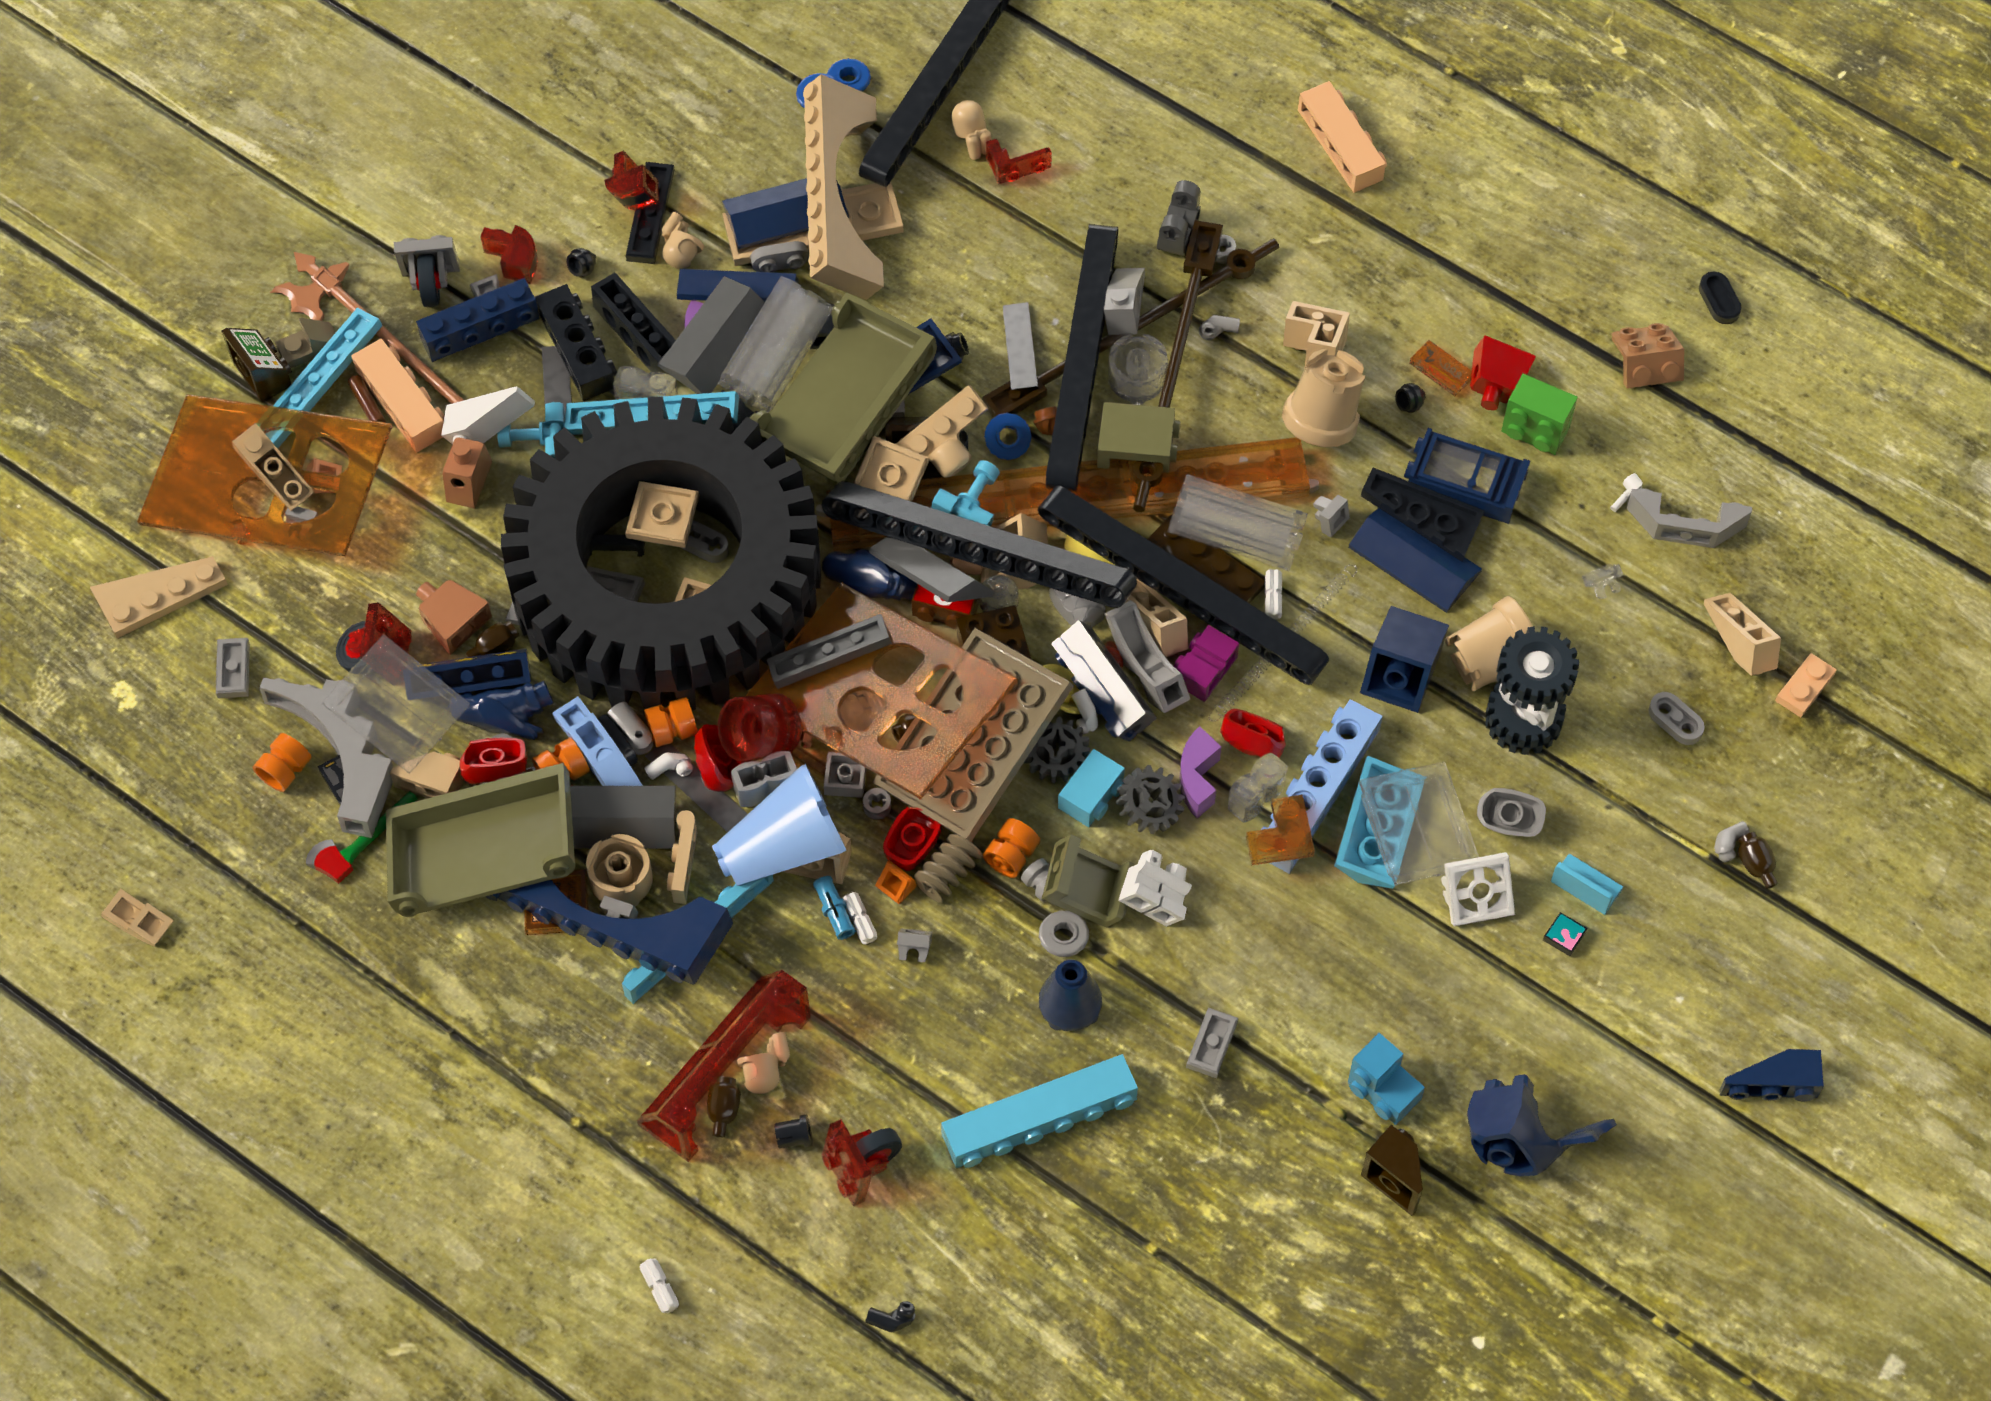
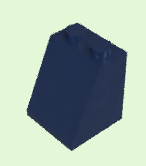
M1391 606L1372 646L1360 694L1418 713L1441 654L1449 624Z

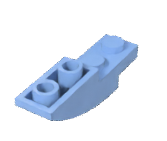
M578 696L552 713L554 719L566 735L571 737L577 744L590 770L602 786H643L593 712L590 713Z

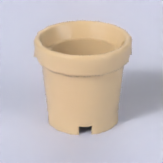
M1321 349L1313 352L1308 358L1296 389L1287 398L1283 406L1282 419L1286 428L1295 437L1308 444L1320 447H1339L1349 443L1357 432L1360 419L1357 408L1365 380V375H1362L1364 367L1356 357L1345 351L1338 350L1335 356L1327 355L1328 349Z
M1511 596L1502 598L1493 604L1491 611L1456 633L1446 637L1447 647L1454 644L1457 652L1450 655L1466 685L1473 682L1472 691L1497 681V665L1501 649L1505 646L1506 640L1510 636L1514 638L1515 632L1521 629L1526 634L1527 628L1533 627L1522 607Z

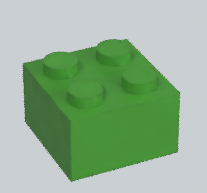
M1522 374L1508 400L1501 432L1514 440H1521L1531 444L1542 452L1556 455L1570 429L1578 397L1526 374Z

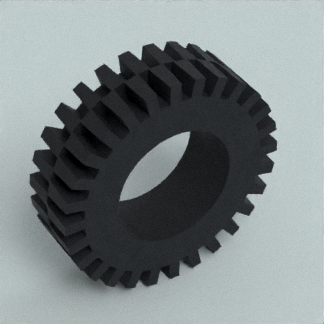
M647 397L648 420L634 422L629 402L624 401L613 404L615 428L606 430L595 411L581 417L583 443H580L564 427L553 435L555 458L538 449L530 458L532 479L519 475L515 481L513 492L516 505L506 503L503 514L506 533L501 534V550L516 617L523 636L528 635L532 651L539 661L542 662L548 658L553 675L564 684L574 675L579 693L591 700H594L603 685L605 686L611 707L621 702L629 703L632 692L637 691L640 694L645 710L662 705L663 692H675L677 699L687 697L691 710L694 711L696 710L695 688L707 685L715 705L730 700V676L735 675L747 691L760 683V660L768 665L766 659L785 652V641L798 646L805 635L804 617L813 618L817 607L816 589H820L821 586L820 547L813 495L810 486H804L802 469L794 458L786 462L783 443L774 435L765 442H762L759 423L749 417H746L737 429L734 430L730 408L715 404L706 424H703L697 399L682 397L677 420L668 419L663 397ZM639 481L699 491L696 510L720 521L737 538L740 547L734 561L724 575L709 588L692 597L676 602L660 604L641 603L613 594L601 586L587 571L590 553L593 551V549L590 551L589 548L593 537L596 534H605L613 525L630 515Z

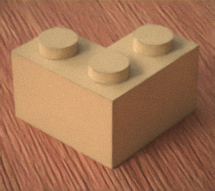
M1293 301L1285 320L1283 346L1305 350V367L1308 358L1315 351L1328 349L1327 355L1336 356L1338 350L1343 351L1347 341L1350 313Z

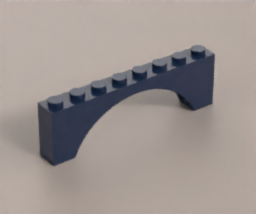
M552 879L485 896L492 901L502 900L517 912L522 913L527 910L544 924L554 923L565 933L572 936L579 934L596 947L601 948L604 945L612 949L616 955L623 959L631 957L638 960L648 970L655 971L658 969L665 972L675 982L682 983L685 981L692 985L696 984L733 925L732 918L726 907L701 896L677 910L640 919L612 918L588 911L568 899L557 888Z

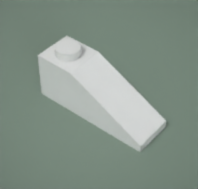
M516 386L446 405L441 436L452 445L457 437L485 443L534 407L535 400Z

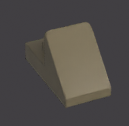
M299 318L301 331L275 341L281 357L287 361L290 368L314 359L335 334L330 322Z

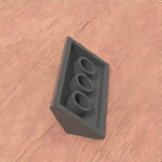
M724 276L658 363V367L697 394L712 393L771 314L772 309L750 287Z
M886 537L870 547V554L946 602L993 597V590L922 547L891 537Z
M571 786L574 849H591L598 841H604L616 834H625L638 839L645 849H672L673 844H676V786Z

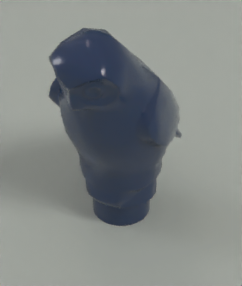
M860 549L853 554L834 551L829 553L822 562V570L825 576L843 585L846 593L858 599L892 598L898 601L902 598L912 601L917 583L880 561L877 557L870 554L869 550Z
M541 681L534 685L526 683L515 689H495L473 695L471 692L455 694L451 698L450 713L456 721L473 725L489 732L514 735L535 741L539 734H544L542 728L530 724L528 719L535 714H541L544 711L543 708L553 704L554 701L545 681Z

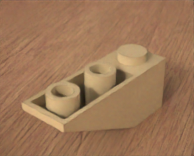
M256 423L232 441L235 451L290 511L294 510L315 493Z

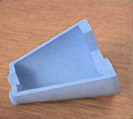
M806 764L800 766L716 844L712 845L725 877L732 875L737 886L847 851Z

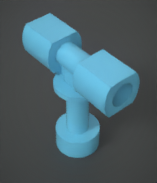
M551 402L545 404V422H539V428L511 429V424L497 433L499 448L512 447V441L540 440V445H545V453L555 458L553 435L564 428L565 409L563 403Z
M980 460L973 470V475L976 479L967 493L962 492L955 496L940 488L932 501L931 508L991 526L994 514L980 508V502L977 499L986 484H994L1000 474L999 469L988 461Z

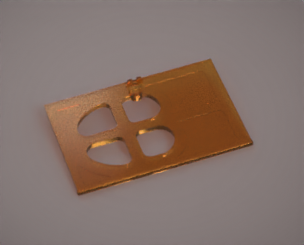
M187 394L137 522L142 526L233 539L240 545L252 542L346 557L393 425L391 423ZM255 423L265 434L273 430L295 433L296 437L287 460L312 489L336 493L334 504L329 510L313 519L287 523L284 521L287 507L274 494L269 510L263 517L254 518L238 514L233 506V497L236 490L248 481L262 480L235 451L232 441ZM315 438H330L344 448L349 457V464L343 473L330 475L302 470L311 443Z
M840 583L786 647L785 651L879 614L882 615L892 644L779 689L774 684L770 669H768L746 696L753 703L828 745L833 752H840L915 797L922 799L1010 690L1017 684L1018 679L848 585ZM910 647L923 654V662L901 686H894L875 674V665L878 659L892 649ZM942 668L952 670L960 679L963 687V702L959 709L950 714L942 713L917 699V695ZM866 690L887 701L884 709L864 731H854L840 722L839 713L842 703L854 692ZM905 713L918 718L937 730L935 738L923 747L909 750H893L879 745L885 733Z

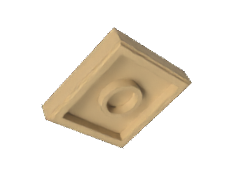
M873 436L854 484L912 502L930 459Z
M639 481L625 531L626 538L686 548L699 499V491Z

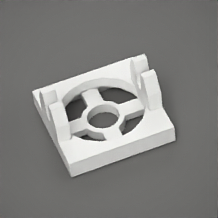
M1506 852L1444 864L1446 876L1441 878V882L1446 890L1443 891V896L1449 906L1450 919L1453 926L1515 915L1510 862ZM1483 867L1494 870L1499 880L1490 883L1485 879ZM1473 869L1474 880L1470 883L1469 887L1457 889L1461 877ZM1479 883H1486L1489 886L1488 894L1481 899L1475 898L1472 894L1473 888ZM1500 892L1501 895L1498 901L1488 908L1487 902L1494 893ZM1471 898L1477 903L1478 911H1470L1464 908L1458 900Z

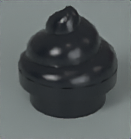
M576 248L567 256V267L574 276H588L594 270L596 255L587 249Z
M951 332L945 336L963 360L964 356L969 354L968 344L964 335L961 332L957 334Z
M1415 383L1402 385L1395 394L1398 408L1408 413L1417 412L1423 406L1426 398L1424 390Z

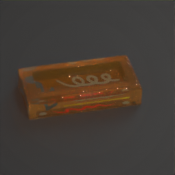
M1430 340L1410 358L1409 364L1454 397L1471 381L1472 371Z

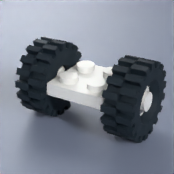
M1535 626L1528 627L1526 634L1521 629L1515 632L1514 638L1510 636L1506 640L1505 646L1501 649L1496 670L1498 672L1497 684L1489 696L1485 713L1486 728H1491L1489 733L1491 738L1499 737L1497 744L1502 748L1505 744L1509 745V752L1515 753L1516 748L1522 749V755H1529L1530 749H1534L1536 754L1542 751L1543 745L1547 749L1552 746L1553 740H1557L1565 719L1566 704H1563L1566 699V695L1570 696L1578 675L1579 659H1576V648L1569 649L1571 641L1567 637L1563 641L1560 640V632L1554 630L1553 635L1547 633L1548 627L1541 626L1540 632H1535Z

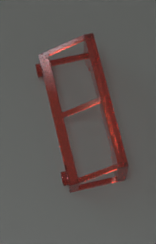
M783 970L761 976L637 1120L638 1125L689 1162L699 1150L698 1145L695 1144L692 1138V1133L696 1130L694 1121L697 1116L695 1107L697 1103L709 1091L710 1087L715 1084L717 1077L726 1071L765 1024L777 1032L782 1029V1026L794 1024L799 1029L804 1027L811 1018L807 987Z

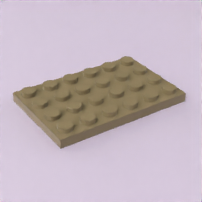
M974 628L872 783L908 806L922 809L923 811L920 812L930 819L938 821L941 826L972 842L1074 685L1056 673Z

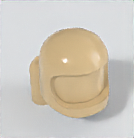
M972 100L958 103L952 111L954 132L958 137L966 138L970 159H979L982 153L984 155L992 154L994 152L990 131L986 129L982 107Z
M673 212L662 228V236L666 242L662 254L667 264L671 267L686 269L691 265L693 258L703 251L705 246L698 238L687 233L689 224L683 220L680 214Z
M785 1032L775 1033L769 1038L767 1053L737 1059L738 1067H743L744 1084L748 1091L754 1094H765L777 1087L780 1081L778 1066H785L790 1057Z

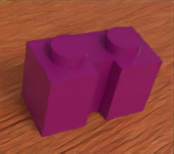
M1209 625L1202 634L1198 632L1192 639L1189 646L1192 651L1188 652L1186 656L1180 655L1173 666L1182 674L1188 693L1203 702L1208 699L1236 661L1239 651V643Z

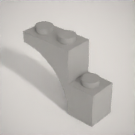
M1130 600L1121 607L1105 613L1122 663L1140 677L1148 702L1163 713H1166L1189 701L1190 696L1182 674L1173 667L1156 645L1140 615L1136 603Z

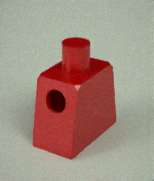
M1484 335L1474 349L1470 382L1472 391L1483 395L1481 406L1487 410L1494 411L1498 409L1499 402L1507 404L1522 374H1528L1536 355Z

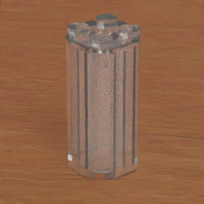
M783 276L780 277L717 383L729 392L736 391L739 398L751 407L754 405L759 410H765L768 413L773 410L832 311V306L810 290L807 292L800 288V284Z
M1188 474L1185 476L1176 507L1171 517L1168 533L1285 571L1290 570L1294 559V554L1291 551H1297L1303 533L1298 532V530H1303L1308 513Z

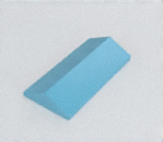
M1367 756L1334 867L1358 883L1393 889L1425 778Z

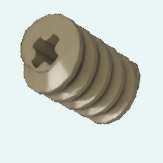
M950 834L946 838V843L938 847V852L930 856V861L923 864V871L919 870L915 874L914 879L923 893L931 899L942 903L943 900L939 893L949 896L952 892L947 884L957 887L959 881L955 875L965 878L967 872L963 866L970 869L975 867V863L970 857L972 856L980 860L983 855L969 840L956 834Z

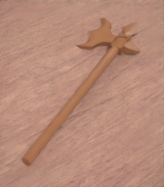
M294 252L298 272H308L312 276L311 280L313 283L307 286H297L287 282L275 286L270 292L284 294L291 301V312L304 313L313 320L322 321L324 318V313L320 309V301L325 293L329 297L333 295L351 313L356 308L367 312L342 289L341 281H343L349 267L347 262L332 265L328 269L324 266L319 268L315 264V256ZM384 326L378 330L375 335L380 339L382 338L387 346H393L399 356L451 404L464 401L463 398Z

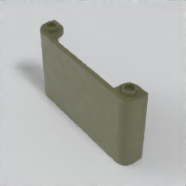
M846 293L841 301H837L831 311L834 328L770 413L761 410L750 417V419L759 423L762 442H765L774 435L783 443L786 456L791 459L795 458L797 462L837 483L844 481L869 448L873 436L877 437L930 365L937 350L934 336L849 293Z
M564 763L386 809L387 898L393 910L404 917H413L419 913L555 878H563L572 873L575 869L571 785L570 773Z

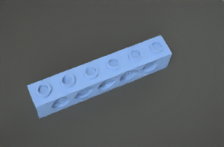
M1349 699L1344 709L1342 707L1337 709L1331 721L1334 725L1329 732L1324 730L1316 744L1318 750L1315 755L1309 754L1301 768V771H1303L1299 780L1294 778L1286 791L1287 799L1283 804L1279 802L1271 814L1273 821L1268 828L1263 826L1255 840V843L1258 844L1257 857L1290 874L1380 731L1382 715ZM1349 734L1354 738L1344 739L1343 737H1341V735ZM1327 758H1335V759H1337L1339 762H1337V763H1330V762H1328L1326 759H1327ZM1317 781L1322 783L1324 786L1314 787L1310 783ZM1302 805L1307 807L1309 810L1299 811L1295 807ZM1290 830L1294 834L1290 836H1285L1281 834L1280 831Z

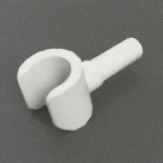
M1636 473L1631 474L1623 481L1622 484L1627 490L1610 507L1612 511L1616 512L1629 499L1631 489H1642L1643 482Z

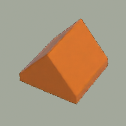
M889 860L875 886L896 903L900 904L916 888L917 884L911 876Z

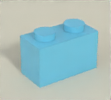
M1093 749L1058 794V809L1085 826L1090 827L1095 819L1099 821L1108 809L1107 803L1112 796L1118 797L1120 795L1117 789L1124 784L1122 780L1124 779L1125 768Z

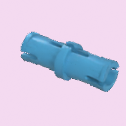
M823 876L817 879L813 886L822 902L823 907L821 909L823 915L829 918L837 939L843 940L855 934L856 930L846 912L847 904L843 898H840L833 884L832 877ZM830 898L832 899V902L838 912L839 917H837L836 912L830 902Z

